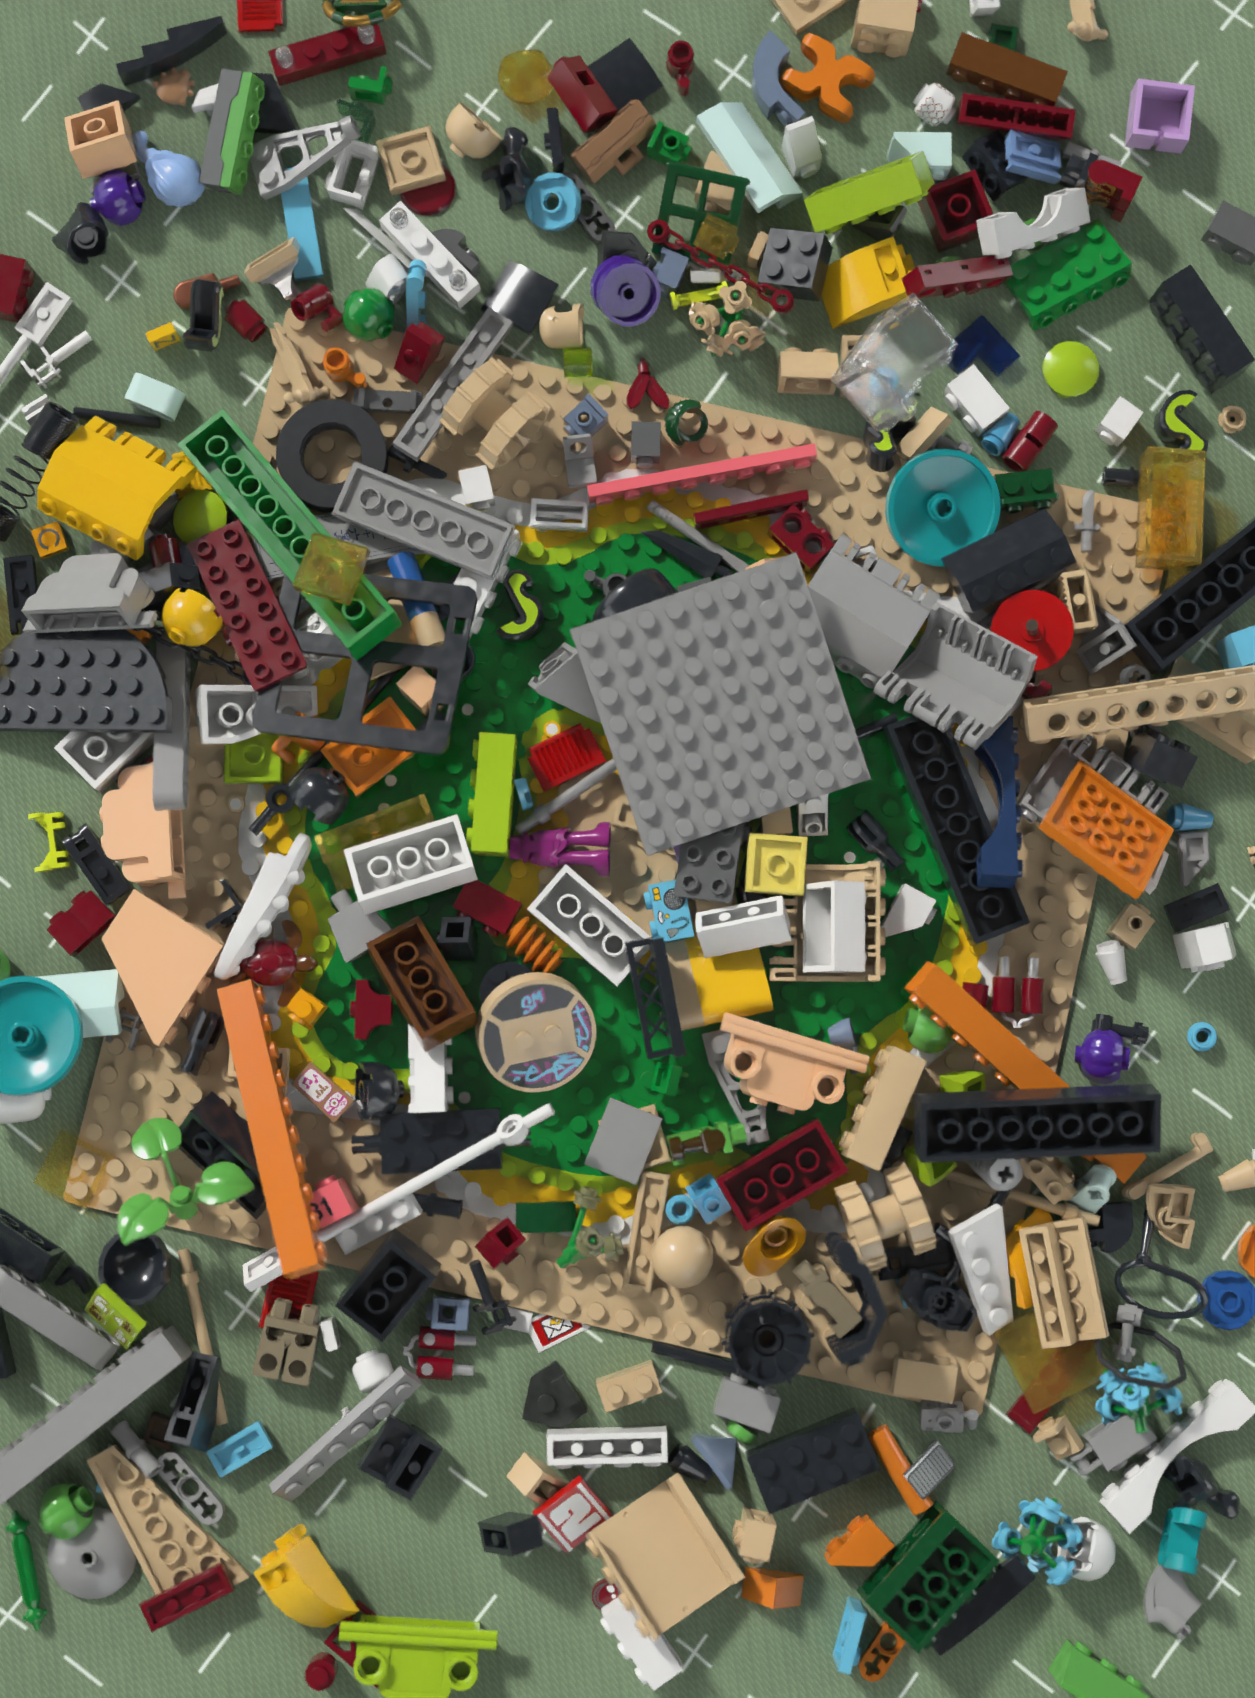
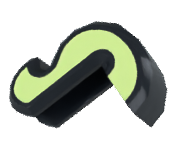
M196 279L192 283L190 329H187L183 334V342L188 349L212 352L219 344L222 330L221 303L224 299V288L218 281Z

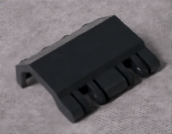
M832 1231L825 1236V1245L831 1259L843 1271L850 1273L862 1302L858 1314L863 1319L842 1338H839L836 1334L825 1338L830 1350L840 1364L847 1363L848 1367L865 1361L864 1356L871 1353L888 1313L868 1265L858 1258L854 1246L839 1233Z

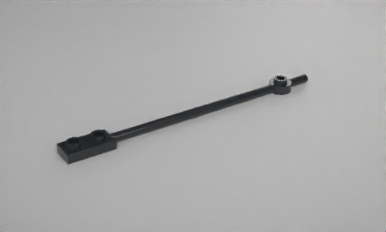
M460 570L456 573V575L450 580L448 584H454ZM434 604L438 608L437 614L442 623L446 617L449 618L450 607ZM401 669L383 675L375 681L368 690L364 712ZM325 741L323 746L310 756L286 785L276 784L268 790L266 794L268 806L248 828L257 836L277 813L286 814L294 809L296 803L289 792V789L293 786V781L305 770L317 767L322 762L325 756L320 750L330 742ZM280 795H286L287 802L279 805L277 798Z

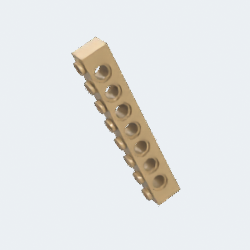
M1255 665L1022 700L1025 734L1030 742L1034 741L1036 744H1044L1050 742L1053 738L1076 739L1081 734L1086 733L1104 735L1108 734L1110 730L1119 728L1131 731L1138 729L1139 725L1164 726L1168 724V721L1179 719L1183 722H1191L1197 720L1199 716L1223 717L1227 715V712L1233 711L1251 713L1255 711ZM1237 688V692L1233 697L1226 698V693L1229 689ZM1208 692L1207 698L1204 701L1196 702L1199 694ZM1179 697L1178 702L1174 706L1167 707V702L1170 698ZM1149 701L1147 709L1137 711V707L1141 702ZM1119 705V712L1109 716V709L1112 706ZM1091 710V714L1087 719H1078L1082 711ZM1053 715H1062L1058 723L1049 724V720Z

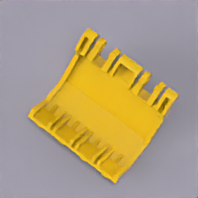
M94 416L85 426L81 425L53 452L37 488V509L137 561L144 554L145 532L155 511L176 489L183 490L193 480L197 468L185 461L182 462L177 457H174L165 467L161 466L165 461L166 451L158 449L156 446L133 436L127 431L113 441L112 439L117 432V427Z

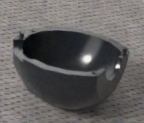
M119 1233L115 1234L104 1246L98 1260V1278L101 1285L106 1284L128 1306L142 1305L157 1298L167 1287L171 1278V1260L163 1240L158 1235L153 1234L135 1240L125 1246Z

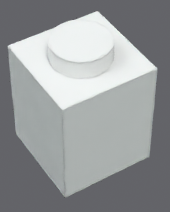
M1120 396L1095 429V432L1099 434V438L1106 444H1114L1118 447L1144 412Z
M487 465L458 471L465 505L481 512L490 510V506H494L495 501Z

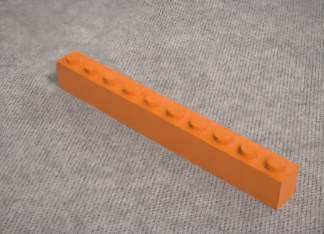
M927 961L906 985L905 989L911 994L908 999L919 1009L923 1010L925 1007L933 1014L930 1019L939 1027L944 1029L948 1026L954 1033L951 1038L962 1048L965 1049L967 1046L975 1052L972 1057L983 1067L986 1068L989 1065L996 1071L993 1076L1004 1086L1008 1087L1010 1084L1015 1089L1070 1087L938 965ZM1143 1153L1082 1156L1089 1163L1094 1160L1097 1164L1110 1167L1116 1173V1180L1124 1184L1147 1158Z
M251 979L217 989L282 1273L284 1276L293 1279L325 1269L324 1259H327V1251L324 1242L319 1241L317 1230L320 1229V1221L315 1211L312 1212L310 1201L313 1200V1192L308 1182L305 1183L303 1172L307 1170L303 1155L298 1154L296 1143L300 1142L296 1126L291 1125L289 1115L293 1114V1109L289 1098L285 1097L283 1092L286 1080L282 1069L277 1067L276 1059L280 1057L279 1050L275 1041H271L269 1031H273V1025L269 1014L264 1012L263 1004L266 1003L264 990L261 986L258 987Z

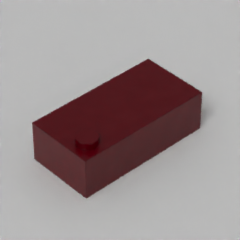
M816 1117L715 1177V1180L746 1232L849 1171Z

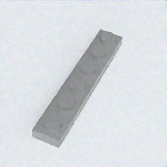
M488 307L393 441L394 448L413 460L419 461L443 427L439 422L442 418L443 407L455 393L456 388L474 372V369L489 361L512 329V321Z
M402 1366L396 1369L269 1484L272 1493L289 1502L299 1497L307 1487L317 1478H320L337 1460L345 1456L347 1451L362 1438L366 1437L378 1423L387 1418L398 1405L409 1398L422 1385L418 1376Z

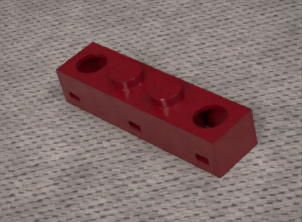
M994 255L920 265L901 279L908 299L913 300L941 295L944 298H950L961 292H965L966 295L975 294L982 289L998 287L1013 276L1007 257L995 259Z

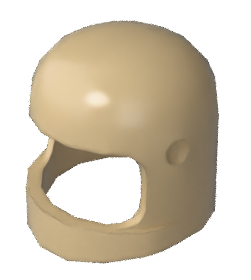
M573 304L572 310L569 312H556L554 306L547 308L542 313L539 329L541 339L546 346L553 349L582 347L584 304Z

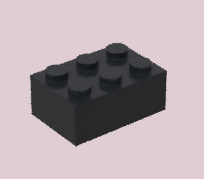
M394 1228L342 1291L335 1307L383 1342L436 1279L441 1263Z

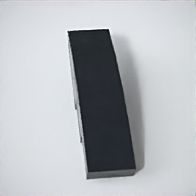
M222 16L168 28L166 30L169 40L141 46L144 57L117 63L118 74L124 86L158 76L161 72H167L172 68H176L207 50L228 34Z
M1016 1553L999 1564L997 1571L989 1580L983 1579L976 1587L978 1591L975 1597L967 1604L963 1602L956 1610L958 1614L955 1620L947 1627L943 1625L936 1633L937 1639L932 1647L940 1656L988 1621L1035 1579L1033 1572Z

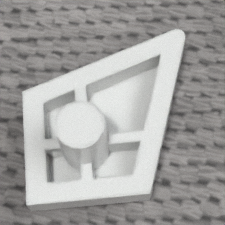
M218 84L199 90L192 106L194 113L207 111L208 116L212 117Z

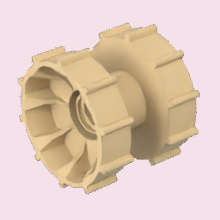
M493 357L480 367H476L474 372L456 388L455 393L443 407L442 418L439 422L454 436L457 434L464 436L473 427L481 426L488 434L480 442L481 446L476 456L491 470L494 468L500 470L512 459L514 460L526 445L533 440L541 426L547 421L546 418L552 407L537 393L532 394L530 391L516 403L512 404L503 395L510 387L511 378L515 373L500 359L495 360Z
M905 1162L883 1170L885 1174L884 1180L889 1196L866 1203L856 1181L834 1188L836 1192L835 1197L850 1241L858 1258L868 1265L871 1272L887 1266V1258L881 1240L904 1233L908 1245L915 1255L936 1248L935 1243L937 1240L922 1195Z

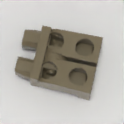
M805 1259L792 1270L802 1283L798 1287L807 1298L810 1296L817 1306L825 1308L834 1318L828 1325L839 1338H842L863 1319L828 1280L830 1277L821 1267L815 1270Z
M277 1298L271 1311L265 1317L252 1375L278 1380L283 1374L282 1381L308 1387L313 1378V1367L321 1331V1322H319L320 1307L304 1304L300 1317L290 1316L293 1301ZM288 1350L286 1362H284L286 1351Z

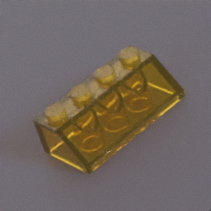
M1148 446L1141 455L1139 463L1135 568L1168 570L1202 563L1206 451Z

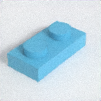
M258 1420L208 1449L207 1455L221 1478L273 1448L274 1444L263 1424Z

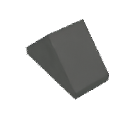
M898 205L893 211L882 215L875 211V214L868 216L869 219L852 226L879 242L896 235L903 223L907 208Z

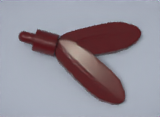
M640 358V363L637 365L638 375L626 397L627 408L634 409L639 406L646 392L656 406L668 409L669 398L666 392L650 375L649 365L645 362V359Z

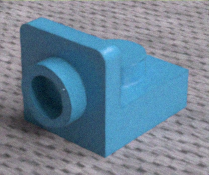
M711 1173L685 1187L705 1223H710L731 1210V1206Z

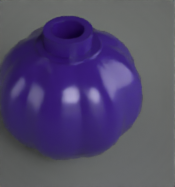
M110 170L103 173L96 181L94 197L90 198L91 206L110 223L119 226L133 223L142 212V202L146 201V195L140 181L137 178L133 179L128 173L121 170Z
M1094 1030L1085 1037L1082 1046L1076 1045L1074 1063H1080L1084 1076L1091 1082L1100 1085L1111 1084L1120 1078L1121 1070L1128 1071L1130 1047H1123V1038L1115 1031Z

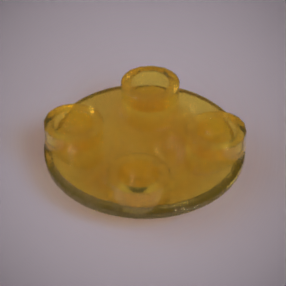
M540 50L515 51L505 56L501 61L498 71L499 86L504 95L515 103L522 105L536 104L544 100L553 88L547 79L553 68Z

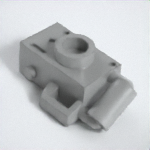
M921 1400V1430L962 1433L963 1427H967L969 1430L977 1428L978 1412L974 1409L964 1411L963 1401H953V1404Z

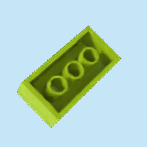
M923 150L818 189L805 198L804 202L815 233L825 230L827 235L842 229V226L848 224L850 220L852 225L861 223L869 219L868 216L875 214V211L882 215L893 211L903 201L906 205L916 203L928 194L927 190L935 183Z
M480 732L479 740L473 741L474 761H477V769L471 770L470 786L472 790H475V798H469L468 816H470V819H473V828H467L466 843L474 855L509 857L517 755V739L515 734Z

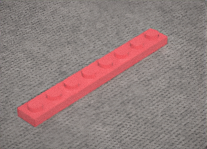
M809 444L587 485L589 504L596 502L597 506L612 503L613 499L624 497V500H635L640 498L641 494L652 492L653 495H662L670 492L669 489L681 487V490H689L698 487V483L703 482L716 485L726 482V478L736 476L739 480L754 477V473L766 471V474H776L783 471V468L794 466V469L807 468L811 466L812 462H815L817 456L815 444Z

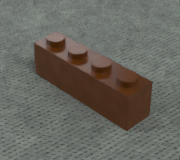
M961 32L946 75L951 76L956 82L973 84L978 86L983 92H994L1008 100L1055 106L1068 71Z

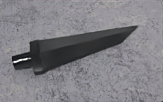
M660 530L640 532L697 572L703 579L707 577L712 579L714 575L723 578L729 576L732 572L720 565L723 556L719 553H714Z

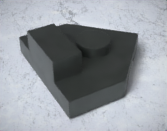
M602 231L601 244H598L597 268L603 261L620 255L635 258L650 270L657 264L656 260L646 251L632 232Z
M556 1360L531 1376L522 1415L523 1420L564 1428L588 1412Z

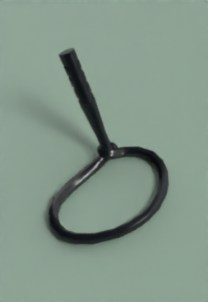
M1145 1205L1146 1210L1143 1218L1140 1253L1137 1254L1136 1260L1123 1263L1116 1270L1114 1279L1116 1289L1128 1304L1137 1305L1139 1309L1144 1310L1143 1313L1146 1315L1170 1320L1196 1316L1206 1309L1208 1294L1194 1277L1151 1261L1148 1251L1155 1223L1150 1220L1147 1205ZM1146 1266L1149 1269L1190 1284L1199 1293L1201 1302L1196 1307L1181 1312H1161L1147 1308L1132 1299L1126 1292L1121 1281L1122 1274L1125 1270Z

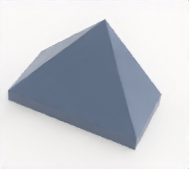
M694 1433L690 1436L692 1443L725 1488L729 1490L733 1484L736 1439Z

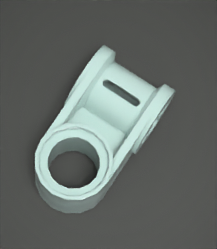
M1098 1164L1092 1166L1083 1177L1075 1181L1074 1186L1077 1188V1193L1066 1202L1078 1205L1080 1210L1096 1214L1109 1200V1188L1115 1183L1117 1178L1115 1171L1106 1165Z

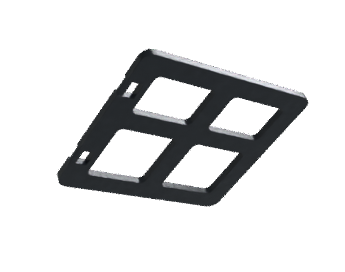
M364 574L387 602L389 600H401L444 605L450 607V613L442 646L432 647L381 641L356 661L335 635L295 630L302 595L284 575L278 603L301 652L351 659L352 663L339 719L328 720L277 713L283 679L258 691L252 718L254 728L263 734L428 755L443 754L449 746L453 726L452 721L455 707L457 706L470 640L469 636L478 600L474 589L463 585ZM456 620H465L462 634H453ZM376 663L429 668L438 671L425 730L416 731L362 723L372 671ZM439 705L448 706L445 721L436 720Z

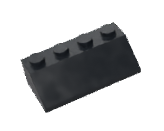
M1045 508L941 558L963 611L971 613L1076 563L1065 534Z
M212 1091L188 1113L179 1126L182 1134V1143L179 1149L202 1171L219 1162H231L240 1167L252 1181L255 1189L235 1201L257 1220L267 1209V1204L248 1122L241 1118L223 1099Z
M0 1207V1264L7 1267L13 1266L20 1271L19 1275L33 1284L34 1282L41 1283L45 1281L65 1250Z

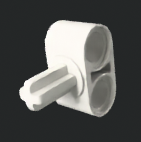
M389 254L374 265L365 285L367 288L380 290L395 304L406 290L409 268L401 265L394 254Z

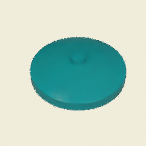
M952 449L927 451L909 460L892 480L885 504L887 526L893 540L905 554L928 565L944 566L941 561L942 557L995 532L1000 517V494L990 471L975 457Z
M16 976L1 980L0 1093L11 1096H29L44 1092L58 1084L70 1072L78 1059L83 1042V1025L80 1013L70 996L47 980L33 976Z

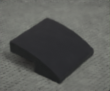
M630 38L588 66L616 107V113L631 100H640L641 102L663 87L651 65Z
M509 261L483 304L481 311L485 313L489 307L512 321L514 327L531 336L542 313L546 310L558 290L559 284L529 268Z

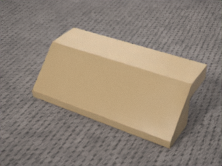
M1086 1217L1059 1220L1019 1229L1042 1349L1071 1346L1077 1341L1107 1338L1109 1331Z

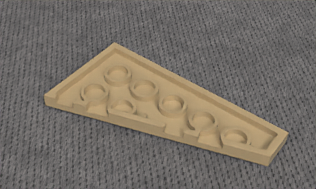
M116 1444L86 1460L155 1594L222 1561L234 1586L251 1576L250 1572L152 1478L147 1479L133 1460H128L125 1453Z

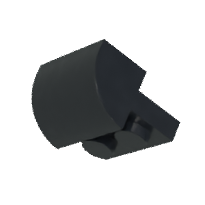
M390 1414L357 1466L359 1470L383 1482L388 1489L411 1501L443 1448L433 1437L414 1424L409 1425Z

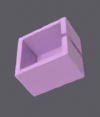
M1138 79L1130 93L1125 147L1150 150L1152 145H1156L1155 151L1181 154L1189 141L1195 86Z

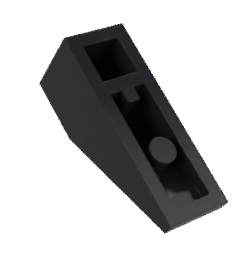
M192 1352L164 1440L181 1447L207 1453L216 1424L221 1358Z

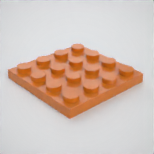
M1081 760L1072 768L1038 827L1049 838L1057 841L1069 850L1072 855L1080 858L1098 874L1103 875L1118 886L1122 892L1127 893L1135 900L1143 893L1174 831V828Z

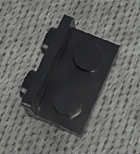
M998 130L976 140L962 156L969 169L976 170L982 187L992 201L998 200L1007 190L1025 182L1029 178L1006 171L1008 160H1006L1005 139Z

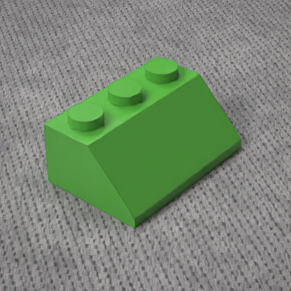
M1066 1639L1048 1669L1058 1685L1077 1698H1149L1142 1689L1144 1684L1130 1674L1125 1678L1117 1672L1119 1668L1114 1663L1104 1657L1101 1661L1092 1656L1093 1650L1079 1640L1074 1644Z

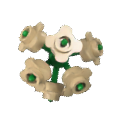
M737 281L735 285L730 287L723 286L720 288L719 296L723 298L724 307L716 309L711 304L696 303L694 301L692 302V308L689 309V319L692 326H695L696 330H704L709 336L708 340L702 338L701 342L708 345L706 351L710 352L712 356L722 357L723 353L732 356L733 352L728 350L731 344L740 347L742 351L748 348L749 352L758 350L764 343L762 339L766 336L765 331L761 332L758 326H751L742 317L744 310L752 305V299L748 297L746 293L747 286L743 281ZM720 315H722L725 322L719 335L714 334V327L719 325Z

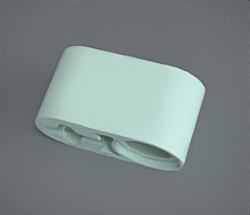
M135 373L124 400L136 408L174 422L186 395L170 385L146 375Z

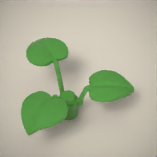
M166 1118L149 1119L139 1127L133 1136V1152L138 1158L147 1161L154 1160L161 1155L174 1189L169 1197L170 1203L161 1197L153 1200L150 1195L140 1193L132 1196L122 1205L117 1221L122 1243L126 1246L135 1240L151 1236L160 1231L169 1219L168 1209L171 1214L175 1213L179 1219L187 1220L196 1215L198 1212L197 1203L200 1201L206 1205L224 1204L248 1194L255 1189L254 1185L241 1168L234 1163L219 1162L205 1169L202 1174L203 1183L196 1184L194 1194L190 1188L180 1186L167 1152L175 1151L181 1146V1131L174 1122Z

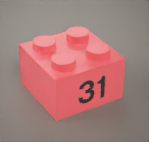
M332 1175L314 1184L317 1190L313 1192V1200L310 1201L312 1212L315 1211L318 1215L320 1229L359 1209L344 1177L337 1180L335 1175Z

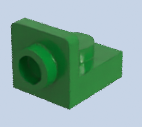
M381 66L378 81L365 75L358 77L350 76L348 84L350 97L353 100L384 105L386 95L391 94L393 78L389 77L386 66Z

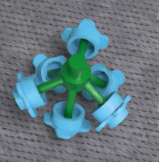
M1145 1362L1144 1366L1137 1365L1136 1369H1130L1127 1372V1376L1164 1384L1167 1383L1165 1380L1168 1378L1166 1373L1162 1372L1163 1367L1155 1362ZM1104 1369L1103 1374L1098 1377L1101 1383L1096 1389L1098 1390L1102 1387L1105 1393L1103 1397L1097 1400L1095 1408L1101 1415L1104 1425H1107L1111 1420L1119 1419L1125 1413L1129 1415V1419L1134 1420L1136 1434L1148 1433L1146 1418L1150 1417V1411L1160 1407L1165 1413L1174 1411L1176 1415L1182 1413L1180 1403L1183 1402V1398L1175 1386L1168 1390H1157L1155 1392L1156 1401L1148 1405L1151 1387L1123 1381L1107 1369Z
M1046 1497L1045 1501L1035 1498L1034 1501L1036 1502L1023 1500L1019 1503V1509L1021 1510L1019 1522L1029 1529V1534L1022 1539L1018 1530L1009 1528L1007 1522H1001L998 1526L999 1531L996 1532L992 1539V1546L995 1550H1000L1003 1557L1007 1559L1021 1549V1552L1027 1555L1029 1560L1028 1568L1032 1572H1038L1040 1568L1047 1567L1045 1574L1049 1577L1047 1579L1048 1584L1063 1585L1072 1577V1569L1076 1563L1074 1561L1068 1562L1063 1556L1054 1557L1051 1551L1052 1543L1057 1542L1062 1549L1068 1548L1070 1553L1077 1552L1078 1543L1082 1542L1083 1539L1081 1530L1078 1525L1073 1524L1070 1516L1061 1511L1063 1505L1058 1503L1056 1498ZM1061 1516L1064 1517L1063 1523L1055 1527L1054 1536L1046 1538L1043 1532L1049 1520L1058 1524Z

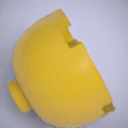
M181 588L176 589L162 608L161 621L169 638L177 644L191 647L206 644L222 627V616L220 615L217 618L213 612L216 606L204 595L191 589H187L185 593L179 592Z

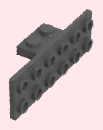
M749 821L681 844L674 889L675 897L721 903L733 902L739 854L745 850V844L748 842V833H752V827H748Z

